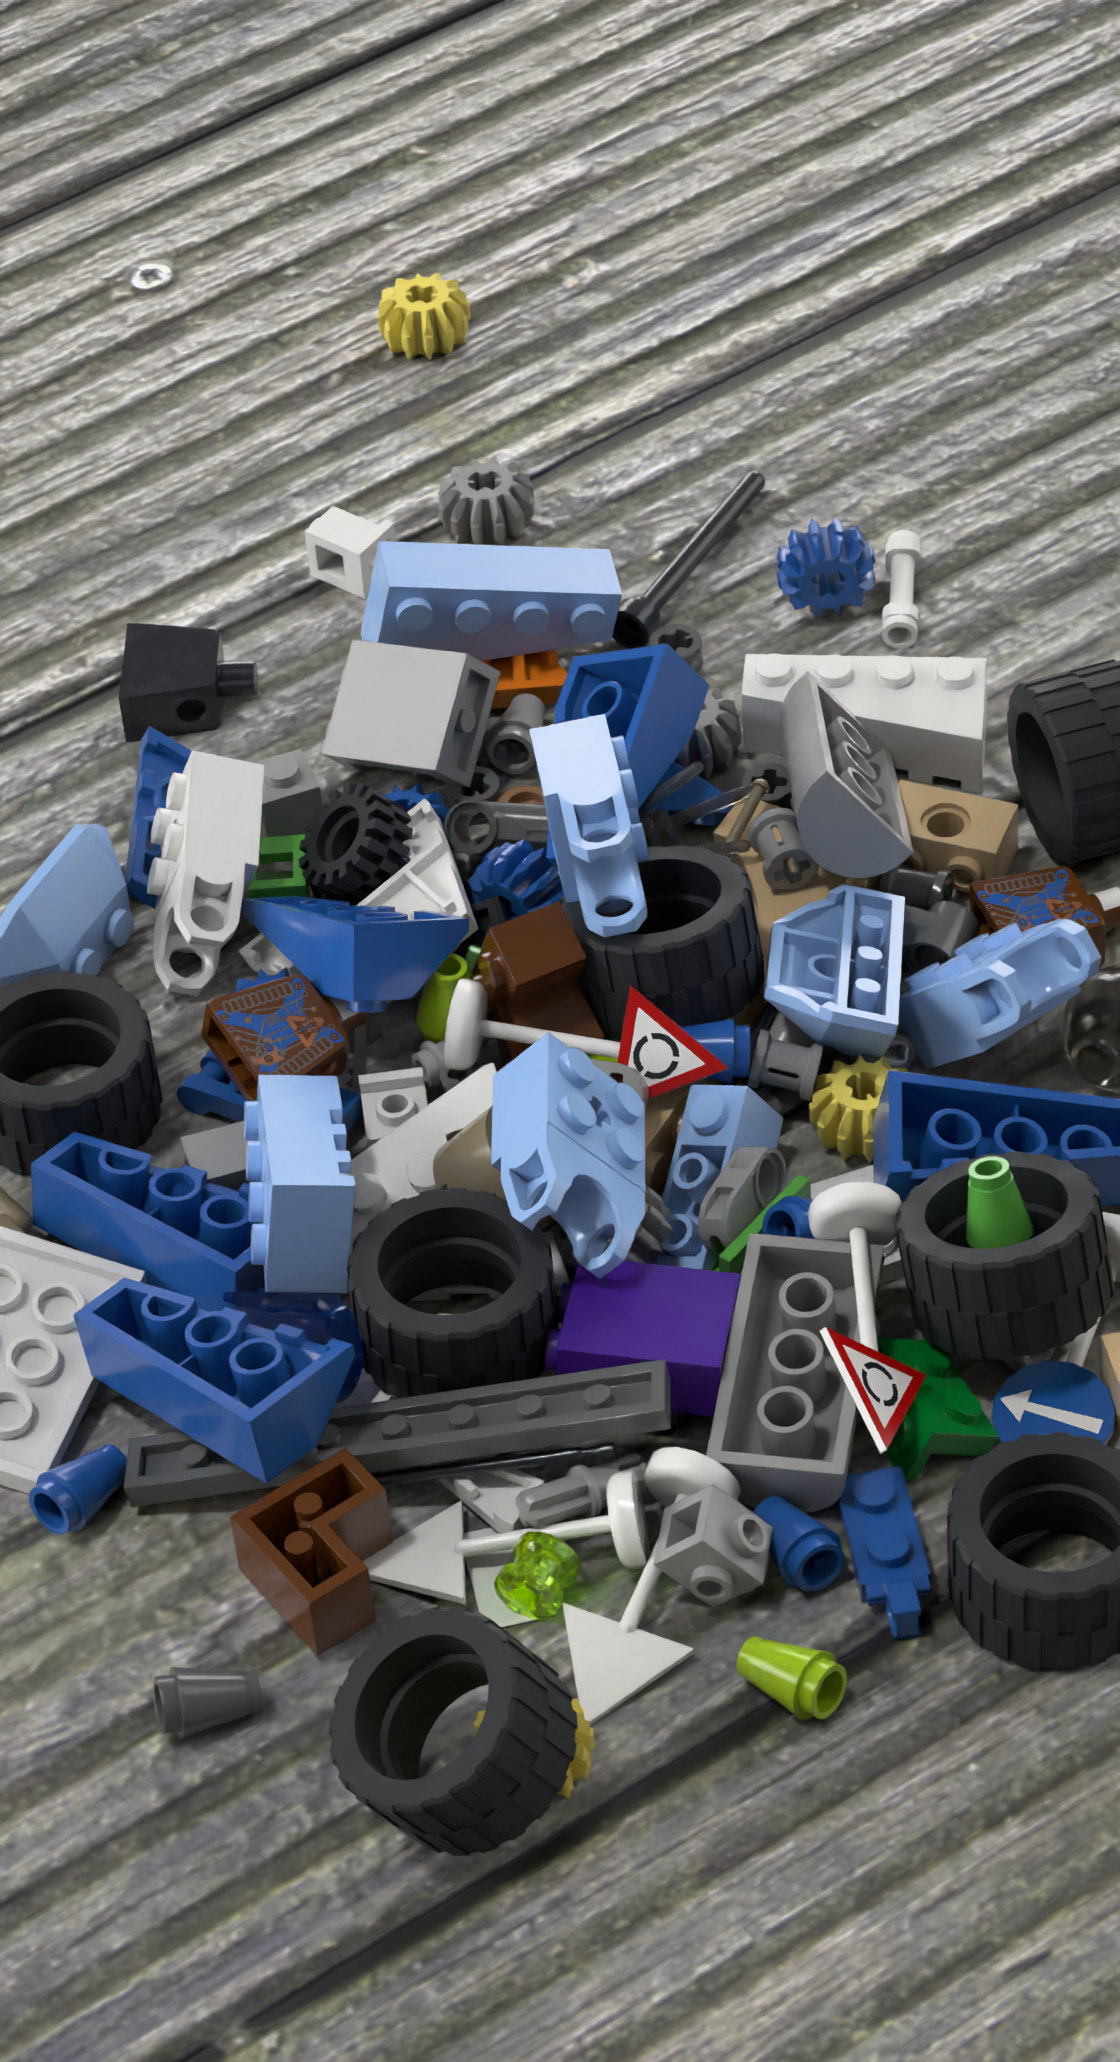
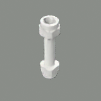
M899 530L892 533L886 543V571L891 574L890 602L884 606L882 613V639L892 648L904 649L912 646L918 636V608L913 604L914 575L921 570V539L912 531Z

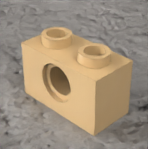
M899 780L898 785L914 852L903 862L904 867L936 874L942 869L953 871L954 890L970 893L971 883L1007 875L1018 850V804Z

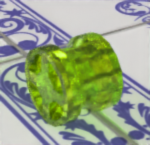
M539 1531L526 1532L520 1536L512 1551L514 1562L503 1566L494 1582L495 1591L501 1601L512 1611L537 1621L549 1620L556 1616L564 1600L562 1589L569 1588L576 1581L582 1568L580 1559L571 1547L555 1536Z

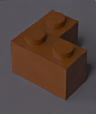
M559 901L488 929L471 973L472 977L469 980L478 981L484 986L487 993V1012L490 1011L495 1022L604 1039L605 1037L577 981L587 957ZM496 1038L499 1052L506 1065L533 1045Z
M347 1448L342 1449L230 1516L239 1570L317 1656L376 1621L369 1571L362 1561L393 1543L386 1490Z

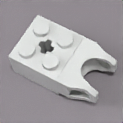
M192 750L183 773L174 772L171 776L166 797L167 809L159 807L156 811L151 832V843L160 845L161 857H155L152 861L147 893L157 895L154 919V965L156 973L167 991L198 996L211 983L218 968L220 949L233 937L237 928L242 899L259 863L264 765ZM175 951L196 953L201 958L202 974L196 978L179 976L170 966V956Z

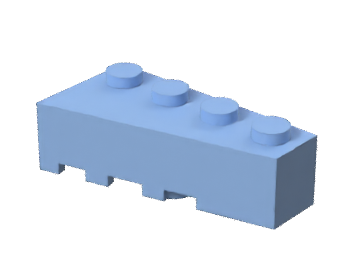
M379 541L360 634L362 641L467 653L480 661L611 641L622 592L610 549Z
M258 1075L257 1101H245L244 1140H250L247 1141L246 1180L258 1181L249 1183V1222H261V1224H252L251 1264L264 1265L265 1292L347 1293V1263L351 1248L355 1181L354 1176H349V1173H351L350 1151H346L347 1133L345 1124H342L343 1109L337 1076Z

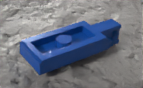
M897 1466L847 1475L844 1492L836 1501V1506L861 1602H867L868 1606L884 1604L893 1641L921 1636L919 1623L921 1608L918 1598L931 1596V1573L902 1467Z

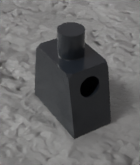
M127 623L119 690V704L126 742L141 741L149 726L168 737L216 730L222 725L224 697L257 695L258 671L256 660L225 661L221 634L215 629Z

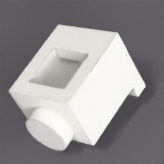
M332 506L321 517L315 519L305 531L310 575L366 599L368 597L378 542H397L395 523L385 519L377 525L365 518Z
M423 1067L358 1075L368 1148L428 1106Z

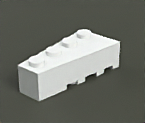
M775 653L745 655L741 692L744 748L785 756L780 730L781 707L790 688L808 671L891 750L894 767L907 770L908 780L933 784L935 776L961 781V790L982 794L987 721V658L781 655Z

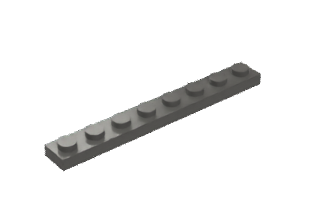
M663 1359L333 1408L319 1444L268 1484L182 1431L130 1438L124 1491L131 1507L281 1486L344 1448H347L370 1473L671 1429V1377L666 1361Z

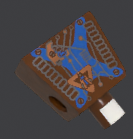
M1060 866L971 883L970 911L979 921L980 935L988 933L989 936L1015 922L1019 929L1024 931L1057 919L1072 920L1085 927L1102 957L1101 968L1105 963L1106 929L1120 925V889L1113 887L1088 895L1072 869Z
M294 974L208 1001L201 1037L246 1101H257L258 1075L339 1077L345 1070L351 1044L347 1032L365 1024L366 1013L349 1011L348 1001L330 997L323 1001L306 976Z

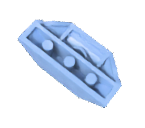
M96 823L76 824L7 905L0 917V988L12 982L22 981L28 976L52 974L55 971H70V973L79 974L86 972L98 975L100 968L117 947L123 946L128 941L134 928V916L130 910L126 882L105 826Z
M842 884L829 891L828 898L808 903L775 921L770 932L764 998L819 1044L831 1046L847 1055L858 1056L860 1053L861 1055L868 1054L883 1057L893 1041L898 1028L905 897Z

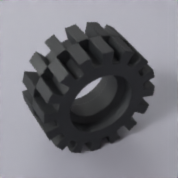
M349 783L343 786V793L334 790L328 795L330 800L329 806L323 803L319 804L315 810L319 815L316 823L308 821L304 830L310 833V837L300 842L299 850L306 854L299 858V867L305 870L302 875L311 884L342 901L358 905L361 900H364L375 889L386 882V878L390 874L394 875L402 868L396 864L399 857H408L410 847L404 845L403 842L412 838L413 829L407 826L411 822V818L407 812L403 811L405 808L365 784L358 783L355 786Z

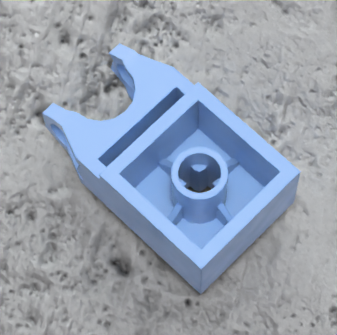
M605 714L529 729L566 903L580 901L585 925L589 930L604 938L637 931L647 918L648 913L638 862L648 861L649 855L642 823H640L637 809L639 807L638 797L623 736L610 737ZM633 904L630 911L617 917H603L596 913H614L624 910Z
M1057 919L1021 931L1015 922L990 936L988 933H985L970 940L954 950L956 957L941 965L938 962L907 978L905 983L909 991L900 996L898 1020L925 1069L928 1070L984 1052L1082 992L1079 985L1099 972L1102 957L1086 928L1072 920Z
M548 1032L493 1075L491 1165L501 1172V1183L511 1216L533 1231L541 1218L550 1215L567 1233L578 1263L600 1279L624 1262L633 1243L635 1231L645 1216L644 1101L641 1100L632 1087L625 1083L616 1082L593 1065L590 1058L583 1051L575 1047L570 1048ZM613 1238V1240H612L610 1246H609V1247L607 1248V1250L602 1254L603 1250L605 1249L606 1245L608 1244V1239Z

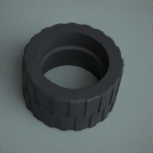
M1112 659L1018 684L1014 688L1008 703V741L1019 793L1027 816L1033 825L1040 843L1044 845L1051 857L1064 865L1119 851L1120 661Z
M674 845V847L657 846L647 848L649 860L638 862L648 911L647 918L637 931L605 938L587 928L580 901L566 903L563 896L562 908L587 957L577 981L601 1030L610 1034H620L622 1037L630 985L680 1027L732 1018L741 1012L747 1003L753 1001L759 993L758 988L764 982L765 966L751 883L745 870L737 866L736 861L705 848L697 849ZM633 904L624 910L614 913H596L603 917H617L630 911Z
M55 971V973L45 975L36 974L0 988V1165L8 1167L11 1172L31 1176V1163L73 1132L134 1150L140 1145L145 1144L152 1135L153 1127L159 1122L161 1115L160 1103L163 1101L149 1019L146 1011L142 1010L140 1001L135 995L125 991L122 985L113 980H105L99 978L98 975L86 972L79 974L70 973V971ZM84 1064L100 1067L84 1078L62 1085L33 1086L22 1083L30 1076L56 1066Z
M1026 1152L992 1153L967 1161L962 1160L951 1164L940 1172L933 1173L924 1179L922 1184L916 1185L906 1196L905 1202L900 1205L896 1213L897 1222L895 1223V1230L913 1323L916 1329L922 1332L924 1339L932 1345L940 1346L943 1351L978 1360H1013L1017 1357L1043 1354L1047 1350L1058 1346L1062 1347L1074 1341L1075 1337L1082 1333L1085 1334L1097 1324L1099 1317L1104 1316L1111 1305L1110 1299L1114 1296V1280L1099 1191L1094 1185V1180L1086 1172H1081L1078 1166L1066 1160L1061 1161L1050 1155L1040 1153L1038 1155L1027 1154ZM989 1156L1001 1157L1009 1163L1010 1172L1014 1177L1030 1216L1034 1232L1029 1240L999 1248L974 1249L966 1240L968 1168L974 1161Z
M450 1188V1190L441 1191L429 1190L420 1192L419 1195L408 1199L403 1198L391 1204V1207L384 1212L377 1213L368 1221V1226L365 1230L359 1232L353 1242V1252L348 1256L347 1263L356 1347L360 1355V1363L366 1374H370L373 1377L374 1384L383 1392H389L396 1399L534 1379L535 1377H540L546 1369L545 1356L550 1329H559L551 1245L548 1236L543 1234L539 1222L533 1231L511 1216L507 1200L498 1197L495 1193L484 1190L479 1192L467 1190L466 1188ZM446 1285H478L503 1294L484 1307L453 1315L428 1314L405 1306L406 1303L416 1296Z
M1052 1432V1434L1044 1435L1033 1433L1020 1436L1019 1439L1010 1442L1004 1441L991 1447L988 1453L982 1457H976L967 1466V1471L964 1475L957 1479L952 1489V1500L948 1503L947 1509L949 1599L953 1601V1611L961 1625L967 1628L969 1636L980 1646H985L993 1651V1655L1006 1661L1012 1660L1024 1664V1667L1038 1670H1041V1668H1054L1057 1671L1074 1670V1667L1084 1665L1093 1666L1105 1662L1106 1658L1116 1653L1120 1654V1449L1117 1447H1109L1101 1443V1440L1092 1437L1073 1436L1065 1432ZM1041 1530H1066L1091 1537L1106 1546L1113 1553L1102 1561L1083 1569L1068 1572H1044L1021 1566L1009 1560L997 1550L1010 1540L1027 1533Z
M437 1606L423 1609L421 1613L413 1616L407 1615L395 1621L392 1627L383 1633L380 1632L368 1643L369 1646L360 1657H356L347 1670L349 1673L343 1685H340L334 1700V1703H336L334 1713L330 1717L329 1735H331L332 1742L330 1754L332 1763L338 1768V1777L345 1788L356 1795L355 1798L427 1849L437 1853L448 1852L453 1856H469L474 1852L486 1853L498 1849L499 1845L508 1840L513 1841L525 1833L528 1826L545 1814L551 1807L549 1804L557 1792L561 1791L568 1777L566 1774L570 1762L574 1760L577 1746L575 1731L578 1728L577 1712L573 1710L571 1703L572 1695L567 1685L558 1678L559 1674L550 1665L493 1620L481 1613L475 1614L465 1607L452 1606L442 1609ZM488 1685V1701L485 1714L472 1741L450 1764L431 1775L419 1778L422 1749L436 1720L456 1699L473 1689Z

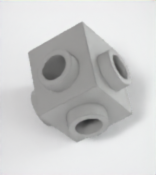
M712 1484L664 1508L653 1565L714 1608L763 1584L768 1569L767 1558L773 1527Z

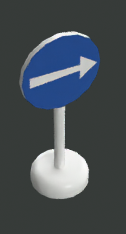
M1102 1212L1113 1280L1120 1283V1215ZM1101 1317L1097 1320V1324L1085 1334L1082 1333L1075 1337L1066 1362L1048 1360L1027 1365L1004 1381L994 1397L991 1416L993 1428L999 1436L997 1439L998 1443L1010 1442L1019 1439L1020 1436L1033 1433L1044 1435L1052 1434V1432H1065L1073 1436L1092 1437L1101 1440V1443L1107 1445L1113 1435L1116 1409L1110 1391L1093 1372L1082 1367Z

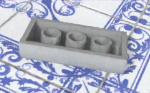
M807 671L790 688L780 711V730L801 843L809 856L817 864L834 874L850 878H866L883 874L900 865L914 853L891 750Z
M749 1233L706 1456L727 1468L738 1480L741 1493L737 1501L742 1504L756 1508L769 1497L781 1496L801 1511L809 1513L829 1507L838 1501L844 1492L858 1408L820 1330L827 1327L860 1343L850 1242ZM868 1244L874 1311H876L885 1260L884 1245Z

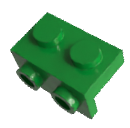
M877 1337L880 1353L926 1374L889 1447L884 1451L893 1467H902L905 1480H915L932 1453L983 1456L988 1453L999 1436L983 1412L981 1403L972 1394L952 1362L950 1353L943 1351L938 1345L930 1344L926 1339L913 1340Z

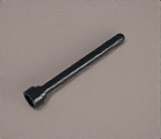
M749 471L744 475L642 596L626 598L620 603L612 634L613 639L617 643L629 649L645 647L651 635L659 628V611L764 488L765 478L760 472Z

